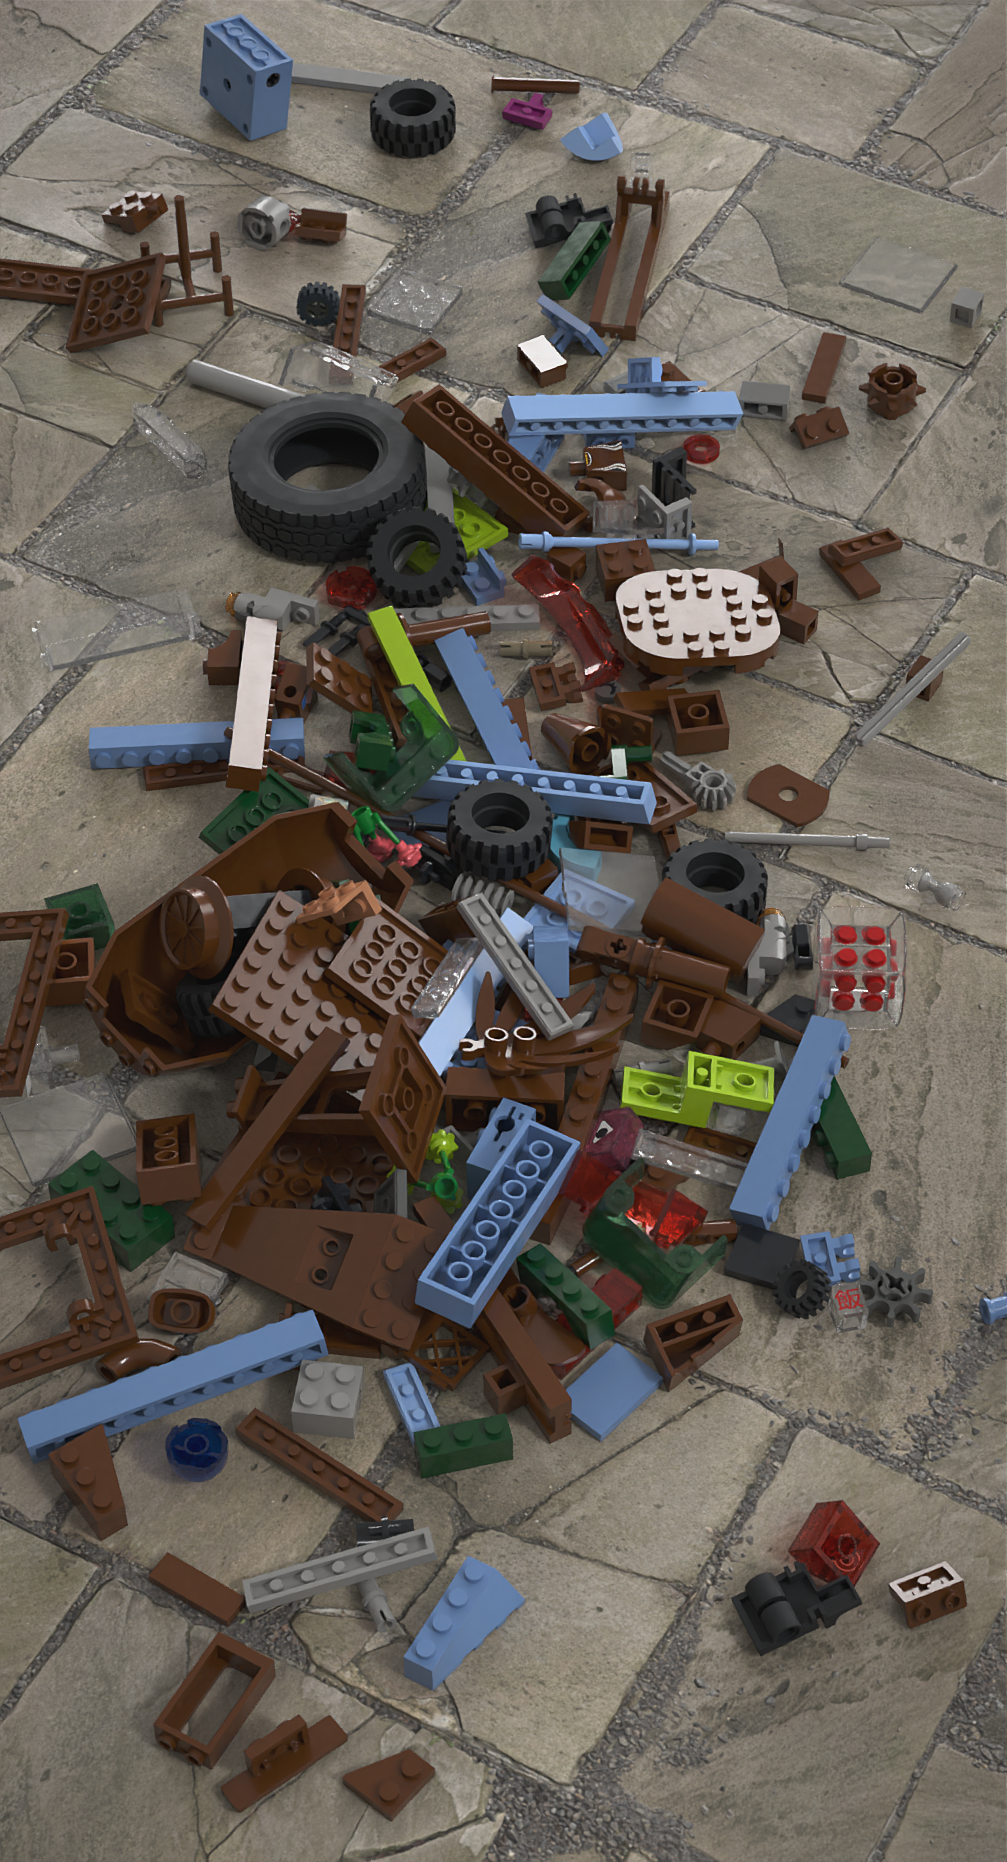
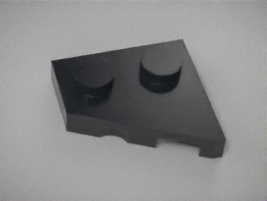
M795 994L767 1013V1015L804 1034L812 1015L818 1016L822 1008V1002ZM760 1025V1036L799 1047V1044Z

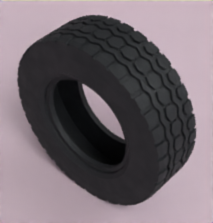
M322 392V394H306L303 397L297 396L290 398L289 401L279 402L274 407L270 406L261 411L260 415L257 414L250 419V423H246L241 428L231 445L228 471L233 507L238 523L243 532L258 546H262L263 549L270 553L275 552V555L284 558L289 557L291 560H306V562L318 563V561L335 563V561L343 562L352 560V558L365 557L366 549L370 548L369 538L371 535L377 534L375 528L379 523H386L385 517L390 514L394 517L399 514L398 510L406 508L407 512L412 511V507H421L422 511L424 510L427 502V470L423 441L412 434L401 423L405 416L403 411L397 407L394 408V405L386 401L382 402L381 399L372 396L366 397L363 394H351L350 392ZM324 463L353 464L370 472L366 477L352 485L333 490H309L287 482L297 472Z

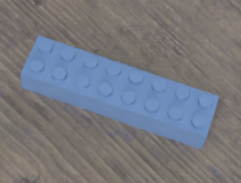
M526 1119L418 1279L415 1303L471 1328L576 1167L581 1142Z

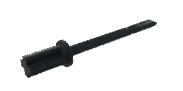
M409 814L408 817L379 815L391 831L404 832L407 836H412L415 830L447 832V825L416 822L413 814ZM484 829L492 833L506 834L505 831Z

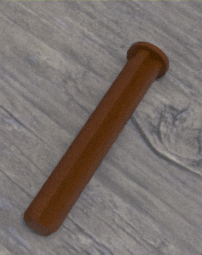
M492 75L491 93H494V91L578 94L580 91V81L503 78Z

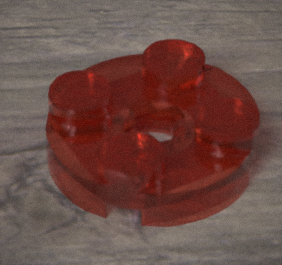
M348 566L346 571L339 573L337 569L326 579L325 586L328 603L341 608L352 606L358 610H364L366 605L372 602L377 594V587L369 570L362 567Z

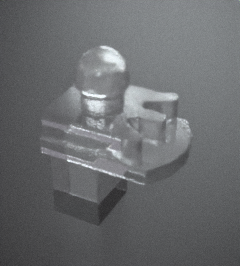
M717 1104L716 1108H711L706 1125L710 1126L711 1130L741 1137L747 1130L749 1118L745 1110Z

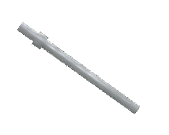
M725 831V840L734 843L856 847V850H867V848H889L890 842L889 837H868V834L837 836Z

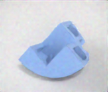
M601 113L584 126L575 128L560 139L569 151L588 160L609 159L623 151L619 134L607 113Z

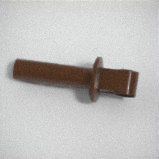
M486 611L415 624H408L401 613H396L412 648L436 644L434 640L461 628L464 629L467 637L471 635L473 637L488 635L491 632V622ZM365 626L361 628L356 635V639L365 658L370 661L386 658L372 627Z

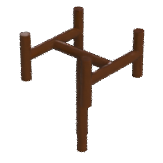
M176 195L174 201L179 253L166 254L164 256L167 258L165 264L178 263L186 297L161 301L159 289L153 315L154 325L156 327L164 325L162 310L217 302L224 303V314L227 317H231L234 315L231 277L229 275H224L221 278L223 292L198 296L195 294L191 278L192 260L212 258L213 271L215 273L222 271L219 233L216 231L210 233L211 248L189 251L184 196ZM146 241L140 243L141 257L150 255L149 243Z

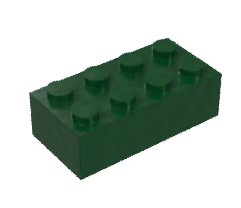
M93 1149L48 1183L51 1200L90 1186L94 1187L115 1259L129 1272H132L175 1238L172 1215L160 1205H141L139 1188Z

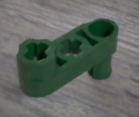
M627 745L611 746L613 775L600 777L628 780L626 767L628 763L652 762L651 745L627 747Z

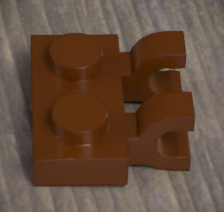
M554 662L529 667L530 678L541 711L566 706V700L571 703L583 702L582 686L580 680L576 678L574 662L564 664L561 667H556Z

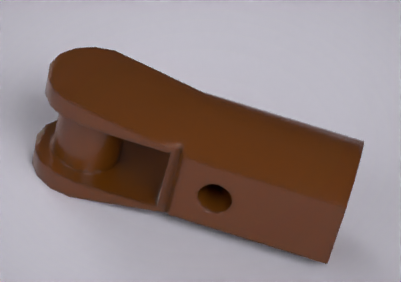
M675 823L657 832L666 861L673 852H676L681 847Z
M735 1219L706 1222L688 1221L682 1226V1243L688 1247L708 1243L731 1242L737 1239Z

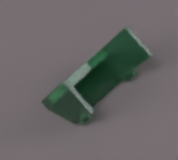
M414 683L397 686L393 689L395 694L409 709L400 722V730L408 742L395 753L394 763H389L388 772L378 770L372 775L367 768L355 767L343 752L326 754L323 757L325 762L350 791L384 812H393L400 809L456 754L459 748V740L455 733Z
M640 1157L606 1189L585 1220L582 1227V1236L584 1241L649 1304L657 1309H667L726 1254L728 1238L722 1235L703 1254H700L694 1247L687 1244L678 1245L669 1254H666L625 1215L634 1204L635 1196L632 1188L644 1178L645 1160Z

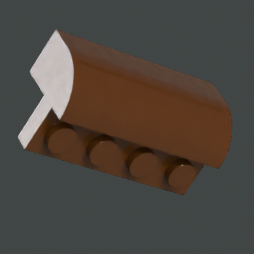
M665 877L654 893L640 922L643 925L641 933L654 941H658L660 937L666 938L665 945L672 950L730 966L729 980L739 985L745 977L749 962L758 950L765 929Z

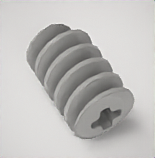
M464 873L460 874L452 890V901L482 893L499 917L507 907L511 909L515 894L514 890H510L504 896L505 888L503 886H500L494 892L495 884L492 882L488 884L487 888H484V879H480L475 885V876L470 875L466 881H464Z

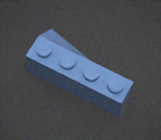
M467 1556L404 1655V1676L434 1691L463 1663V1658L472 1650L478 1649L484 1643L486 1636L495 1628L498 1629L504 1624L506 1617L525 1603V1599L497 1569Z

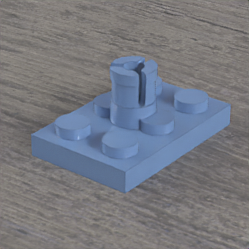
M544 294L539 297L537 303L542 307L540 312L551 320L549 323L557 329L555 334L548 340V342L553 343L556 351L562 354L569 343L572 341L577 343L579 340L583 343L582 346L591 354L596 351L601 356H604L609 348L590 326Z

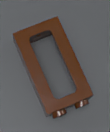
M218 1631L154 1722L153 1727L157 1743L167 1751L172 1752L175 1750L184 1755L195 1766L200 1767L203 1765L212 1770L275 1679L274 1660ZM232 1667L251 1677L252 1681L208 1745L182 1733L181 1731L226 1668Z

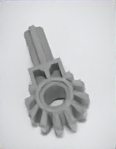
M666 751L663 753L660 763L685 780V792L691 795L693 801L697 805H701L703 810L707 808H712L713 812L716 808L725 810L727 804H732L736 793V785L732 774H725L724 769L716 771L713 767L702 761L695 767H692L671 752Z

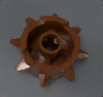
M887 363L876 366L871 372L867 373L870 376L869 382L859 385V390L867 394V406L874 412L883 415L887 420H896L898 416L909 413L918 405L916 403V396L926 393V388L918 385L916 372L911 367L899 363V367H887Z

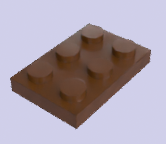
M314 642L306 647L307 686L351 714L353 710L373 713L372 680L366 674L359 672L346 661H342L331 654L329 650L320 647Z
M128 968L119 975L122 986L121 992L126 1007L125 1013L131 1021L140 1023L152 1034H158L172 1046L179 1047L187 1053L196 1047L193 1033L189 1029L176 998Z

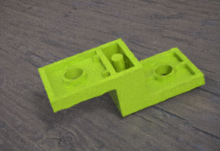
M689 1051L681 1077L624 1066L622 1073L619 1111L632 1115H641L661 1121H671L687 1126L706 1128L713 1102L768 1113L771 1112L774 1105V1068Z

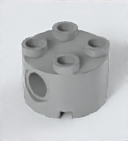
M259 196L245 207L237 218V227L240 235L244 234L247 238L245 242L257 250H267L274 246L289 233L291 226L288 205L271 196Z

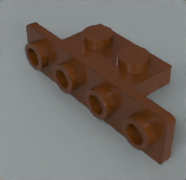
M298 1714L290 1720L283 1721L274 1731L263 1738L254 1740L247 1749L243 1750L247 1769L222 1785L221 1792L238 1813H241L346 1743L348 1736L330 1715L307 1728V1723Z

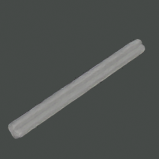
M959 632L855 733L856 741L862 746L867 745L970 645V637L964 632Z

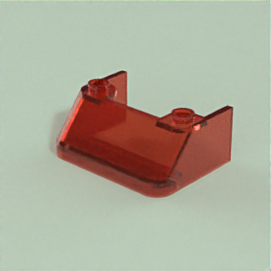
M580 1149L558 1192L581 1207L580 1213L593 1219L597 1215L651 1237L653 1238L652 1244L667 1251L670 1246L678 1247L704 1223L708 1214L707 1210L678 1190L672 1188L670 1193L608 1168Z

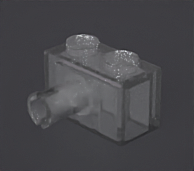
M45 1026L40 1027L25 1083L27 1097L56 1092L53 1068L59 1064L81 1062L78 1043L52 1048V1046H48Z

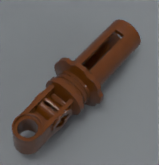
M590 925L583 928L575 951V955L586 962L598 963L613 969L629 972L631 977L638 975L639 977L646 978V988L652 989L654 982L657 983L661 979L714 995V998L720 1000L723 999L731 973L730 966L668 949L667 946L665 947L666 938L660 937L656 944L647 943L646 939L643 938L636 940Z

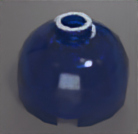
M207 1418L188 1419L187 1424H183L179 1428L178 1424L173 1427L166 1437L165 1453L169 1466L181 1479L191 1483L209 1481L221 1473L227 1463L229 1451L228 1438L222 1431L221 1426Z

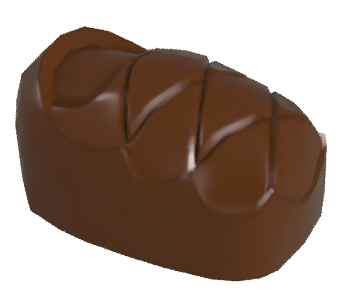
M160 1289L151 1296L148 1319L153 1326L160 1329L183 1334H200L208 1331L214 1325L216 1308L204 1293L191 1289Z

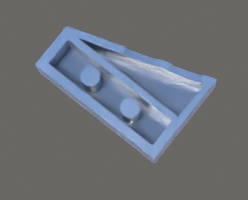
M567 925L533 926V934H528V959L530 962H534V968L555 998H569V939Z

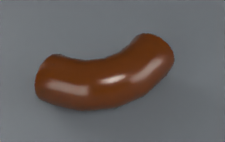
M139 1339L140 1342L105 1353L95 1363V1368L103 1379L109 1383H114L131 1371L148 1369L174 1361L181 1356V1350L172 1344L158 1339Z

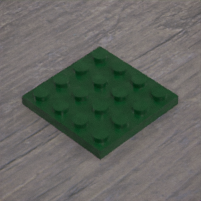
M268 767L265 782L260 781L259 791L244 790L200 832L199 839L220 855L272 816L308 808L309 799Z

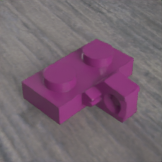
M535 93L529 102L511 98L502 111V118L543 130L552 118V109L543 107L544 96Z

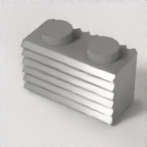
M742 381L739 404L743 412L742 416H749L750 418L753 416L759 419L763 417L769 420L778 419L779 421L781 419L783 421L787 420L791 385Z

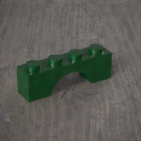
M352 711L348 737L349 742L356 745L354 753L355 767L388 772L389 763H394L396 748L393 747L394 740L391 739L392 733L389 732V724H386L384 715Z
M541 1243L516 1257L520 1283L527 1286L537 1300L544 1295H548L565 1315L572 1333L590 1350L615 1336L612 1309Z

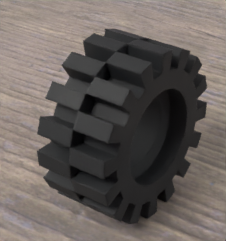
M800 1259V1262L793 1260L791 1261L792 1267L786 1264L783 1267L785 1272L781 1273L779 1271L777 1274L780 1280L773 1283V1286L777 1288V1290L772 1291L773 1296L776 1297L774 1301L781 1309L794 1317L809 1319V1315L812 1317L818 1315L816 1309L822 1311L825 1308L822 1305L823 1301L829 1302L830 1297L826 1293H832V1287L828 1285L831 1283V1279L827 1277L828 1274L810 1261ZM808 1280V1287L805 1293L796 1299L799 1286Z

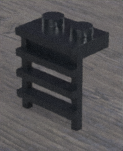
M682 447L653 460L652 494L657 499L659 498L665 507L685 497L690 500V494L694 495L697 492V489L686 480L687 451ZM691 521L692 529L695 527V523L693 521Z

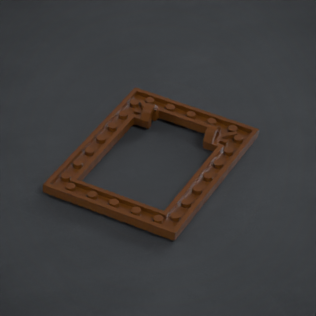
M66 908L0 913V941L31 939L4 1043L0 1045V1098L22 1097L69 917Z
M93 1186L0 1217V1251L44 1236L47 1248L51 1252L58 1250L56 1240L63 1237L67 1238L70 1246L78 1244L95 1303H92L88 1299H79L68 1306L66 1315L71 1331L0 1354V1390L140 1342ZM81 1313L89 1314L87 1317L78 1319V1315Z

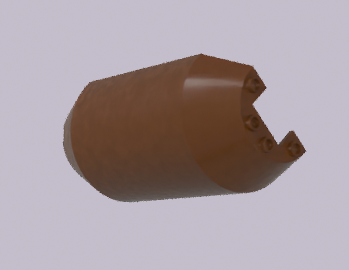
M339 802L272 816L186 879L188 880L194 876L209 877L219 885L226 897L275 893L279 881L288 871L295 868H306L313 871L320 878L327 880L349 879V881L353 880L354 883L366 880L373 894H380L381 901L397 913H399L414 882L411 876L396 861L392 862L385 869L352 835L357 820ZM186 880L113 932L85 987L83 1004L90 1012L93 1021L100 1031L99 1038L106 1047H111L118 1054V1058L123 1066L126 1068L132 1067L139 1073L149 1077H159L221 1065L254 1041L241 1031L218 1038L214 1036L204 1038L193 1033L196 1047L187 1053L179 1047L172 1046L158 1034H152L140 1023L131 1021L125 1013L126 1007L121 992L122 986L119 975L127 968L176 998L175 992L178 982L184 979V975L188 973L187 970L178 969L169 961L162 947L159 932L160 912L165 898L173 890L180 889Z

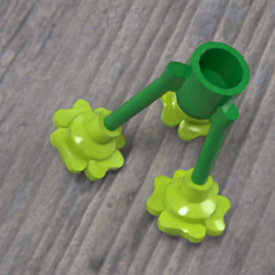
M441 1129L432 1134L426 1158L427 1160L434 1159L437 1164L442 1162L444 1172L435 1174L431 1182H424L418 1179V1183H408L407 1195L412 1194L415 1186L431 1191V1196L435 1195L445 1212L453 1214L455 1208L462 1207L461 1197L464 1194V1190L458 1188V1182L452 1177L454 1170L448 1161L453 1159V1152L458 1150V1145L454 1142V1134H446L445 1130ZM395 1165L392 1171L387 1174V1178L397 1169Z

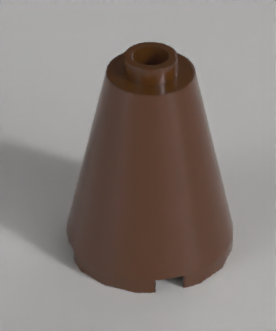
M557 713L548 715L542 722V735L571 772L580 775H590L600 768L598 764L602 759L606 760L611 749V737L602 727Z

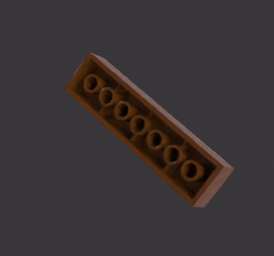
M440 384L414 400L401 421L412 434L420 438L431 450L441 456L448 465L454 467L468 482L475 485L487 498L495 502L507 515H510L523 529L531 534L549 532L552 537H573L578 533L591 513Z

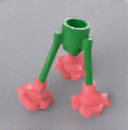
M362 806L351 813L357 820L353 831L355 838L363 845L360 832L363 835L369 834L370 844L367 850L378 862H384L385 859H389L392 856V849L394 847L399 852L396 862L400 866L405 865L407 868L415 866L421 859L422 855L419 849L422 847V844L407 845L402 839L399 840L384 824L378 813H372L369 806ZM376 824L389 838L379 837L378 834H375Z

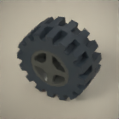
M315 281L314 285L311 282L307 283V287L304 285L298 293L297 314L300 315L302 321L306 320L308 325L310 323H313L314 327H317L318 324L321 327H324L326 323L330 325L333 320H336L339 312V293L337 290L334 291L333 286L330 285L328 287L325 282L319 284V281Z

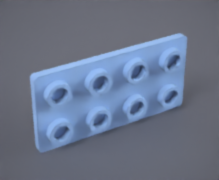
M660 357L628 359V384H617V389H626V394L698 391V386H707V381L661 382L662 365Z

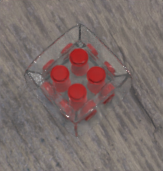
M837 906L821 909L816 918L813 944L815 963L812 975V999L815 1000L814 1015L843 1021L847 1029L881 1030L897 1027L903 1016L906 993L907 938L903 913L894 909L880 907Z

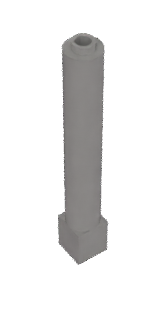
M194 360L192 363H189L185 371L189 383L264 408L274 407L275 404L284 400L289 401L290 398L306 396L200 360Z

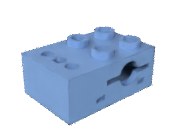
M503 1098L498 1108L494 1107L488 1120L489 1124L486 1129L482 1128L480 1130L476 1146L466 1162L468 1199L472 1200L525 1120L529 1119L536 1122L535 1108Z

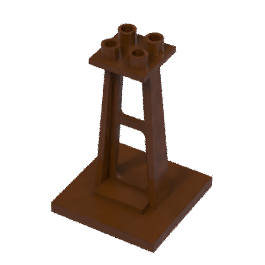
M401 1014L390 1015L374 1065L328 1072L313 1092V1094H321L315 1111L312 1113H298L284 1132L375 1136L395 1167L407 1170V1184L418 1183L447 1087ZM248 1065L245 1076L235 1080L234 1087L238 1096L236 1101H229L227 1103L226 1113L230 1119H237L239 1122L241 1136H244L286 1078L264 1081L255 1066ZM365 1089L358 1110L360 1114L326 1113L331 1096L335 1092Z

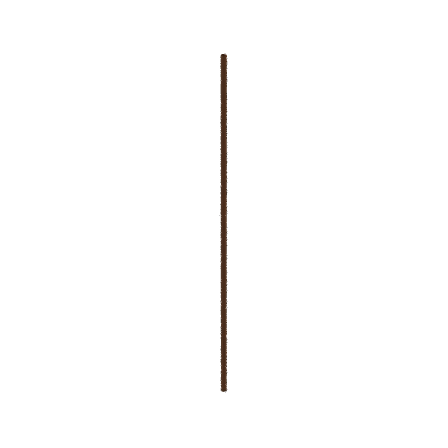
M228 726L224 731V736L232 739L233 728ZM269 748L268 760L343 800H348L350 804L357 808L369 806L372 813L377 812L378 815L396 816ZM415 830L411 836L451 857L446 842L422 830ZM496 879L495 881L581 928L590 925L612 932L515 879H512V881ZM725 992L721 1001L761 1018V1025L800 1045L804 1034ZM843 1055L841 1057V1068L845 1069L850 1059Z

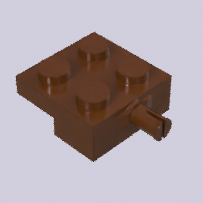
M132 190L123 195L124 198L109 205V209L102 213L101 216L104 223L120 224L123 232L139 233L169 209L163 194Z

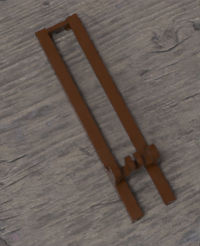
M618 175L615 224L589 318V326L602 338H605V332L610 333L611 339H614L616 334H620V340L636 341L669 210L670 192L665 191V179H658L655 184L656 191L649 190V178H643L642 189H640V177L635 176L632 187H626V175ZM632 205L652 206L651 222L625 324L622 326L602 323Z
M435 1195L413 1204V1214L420 1224L449 1235L455 1225ZM496 1288L472 1327L480 1340L490 1346L489 1353L498 1367L511 1361L526 1384V1405L524 1406L549 1444L572 1434V1422L569 1419L572 1417L570 1413L572 1411V1398Z

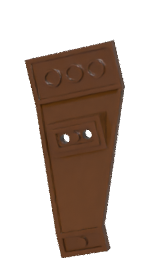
M230 1204L210 1231L193 1223L182 1251L221 1267L309 1310L313 1309V1312L344 1327L408 1352L425 1311L424 1307L415 1303L418 1279L448 1235L397 1214L236 1206ZM334 1243L337 1250L333 1253L327 1251L326 1244ZM323 1271L326 1278L322 1281L317 1280L315 1272Z

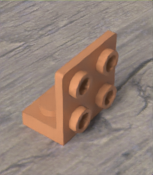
M351 880L336 889L330 886L322 890L318 894L320 898L302 907L303 912L295 919L299 924L331 915L338 926L375 916L382 908L366 880L357 883Z

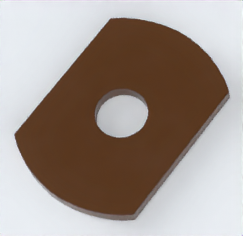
M777 764L756 774L749 784L747 801L796 827H800L815 821L824 813L829 802L830 793L828 789L781 764ZM783 790H792L797 793L798 797L795 800L786 801L779 797V793Z

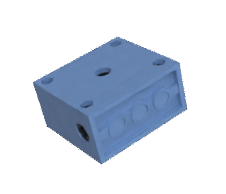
M243 14L204 25L200 95L250 141L287 129L293 59Z

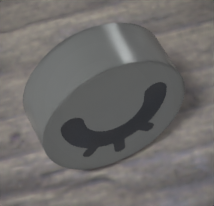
M602 679L595 685V698L604 704L615 703L613 698L615 693L621 692V686L613 679Z

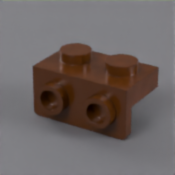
M304 207L301 210V222L295 226L294 236H300L305 241L323 239L324 243L337 244L346 236L347 213Z
M826 406L817 410L816 414L808 415V413L800 414L794 418V422L789 427L790 432L796 431L803 450L847 437L849 434L839 406L832 409Z

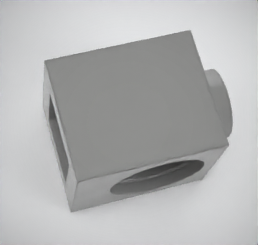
M961 287L951 304L950 322L972 328L982 313L984 293Z

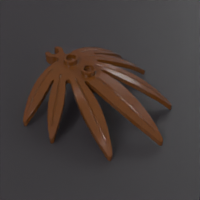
M487 971L482 982L476 1008L475 1032L477 1041L468 1038L460 1039L458 1050L462 1051L461 1058L464 1061L483 1057L486 1067L492 1073L499 1076L543 1075L564 1072L565 1067L590 1063L619 1052L620 1045L596 1052L565 1055L588 1048L611 1037L633 1021L634 1014L569 1031L549 1041L544 1037L545 1035L534 1019L524 1026L517 1027L513 1033H509L519 1021L525 1006L513 990L494 1026V990L491 974ZM595 983L590 984L559 1003L570 1019L576 1016L595 993Z

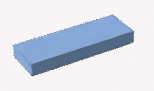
M405 1363L383 1371L385 1382L414 1447L413 1432L441 1426L412 1363Z

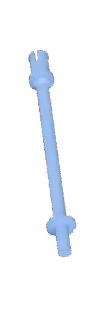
M542 532L541 534L520 533L518 546L520 550L541 549L542 552H548L552 547L596 548V545L639 540L641 538L552 537L549 532ZM690 533L688 539H646L649 549H687L689 556H694L696 550H718L719 548L718 540H696L694 533Z

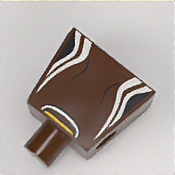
M622 441L583 448V461L569 462L570 477L584 476L585 479L593 478L603 481L618 491H627V469Z

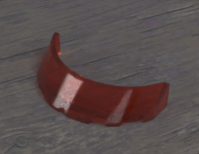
M531 555L511 575L514 580L527 589L547 609L568 636L584 669L585 681L580 687L581 691L585 692L618 679L621 676V670L624 668V661L618 656L619 651L608 641L613 633L608 628L605 620L593 604L588 603L582 598L580 589L572 581L566 580L556 573L554 565L543 558Z

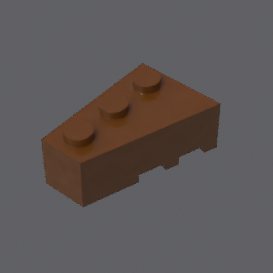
M731 1294L646 1324L643 1341L659 1374L663 1377V1383L668 1393L739 1336L743 1318Z
M103 1423L48 1454L53 1477L100 1541L128 1526L125 1504Z

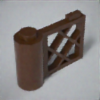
M426 1308L408 1352L380 1341V1348L385 1356L391 1359L403 1358L412 1363V1365L430 1376L429 1382L443 1392L446 1389L453 1392L490 1351V1346L450 1319ZM442 1326L452 1333L453 1339L436 1340L435 1333ZM471 1345L478 1350L474 1356L461 1357L459 1346ZM454 1347L456 1357L439 1358L438 1348ZM433 1348L434 1359L422 1360L415 1354L420 1349ZM457 1365L458 1373L453 1379H450L441 1372L440 1366Z

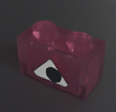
M630 1106L601 1111L583 1156L598 1174L627 1170V1165L630 1163L645 1125Z

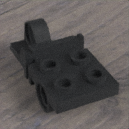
M574 193V198L571 199L569 195H566V202L558 203L557 198L551 195L541 197L536 203V210L525 213L535 248L567 240L580 222L602 221L609 233L612 229L613 219L608 205L585 211L582 199L577 197V193Z
M797 1560L794 1562L796 1570L791 1572L787 1565L783 1567L785 1572L774 1576L771 1572H765L750 1579L745 1585V1591L732 1597L731 1600L760 1657L818 1629L817 1619L820 1618L825 1628L828 1629L836 1625L837 1619L842 1614L862 1605V1600L848 1575L817 1588L804 1562L800 1564Z

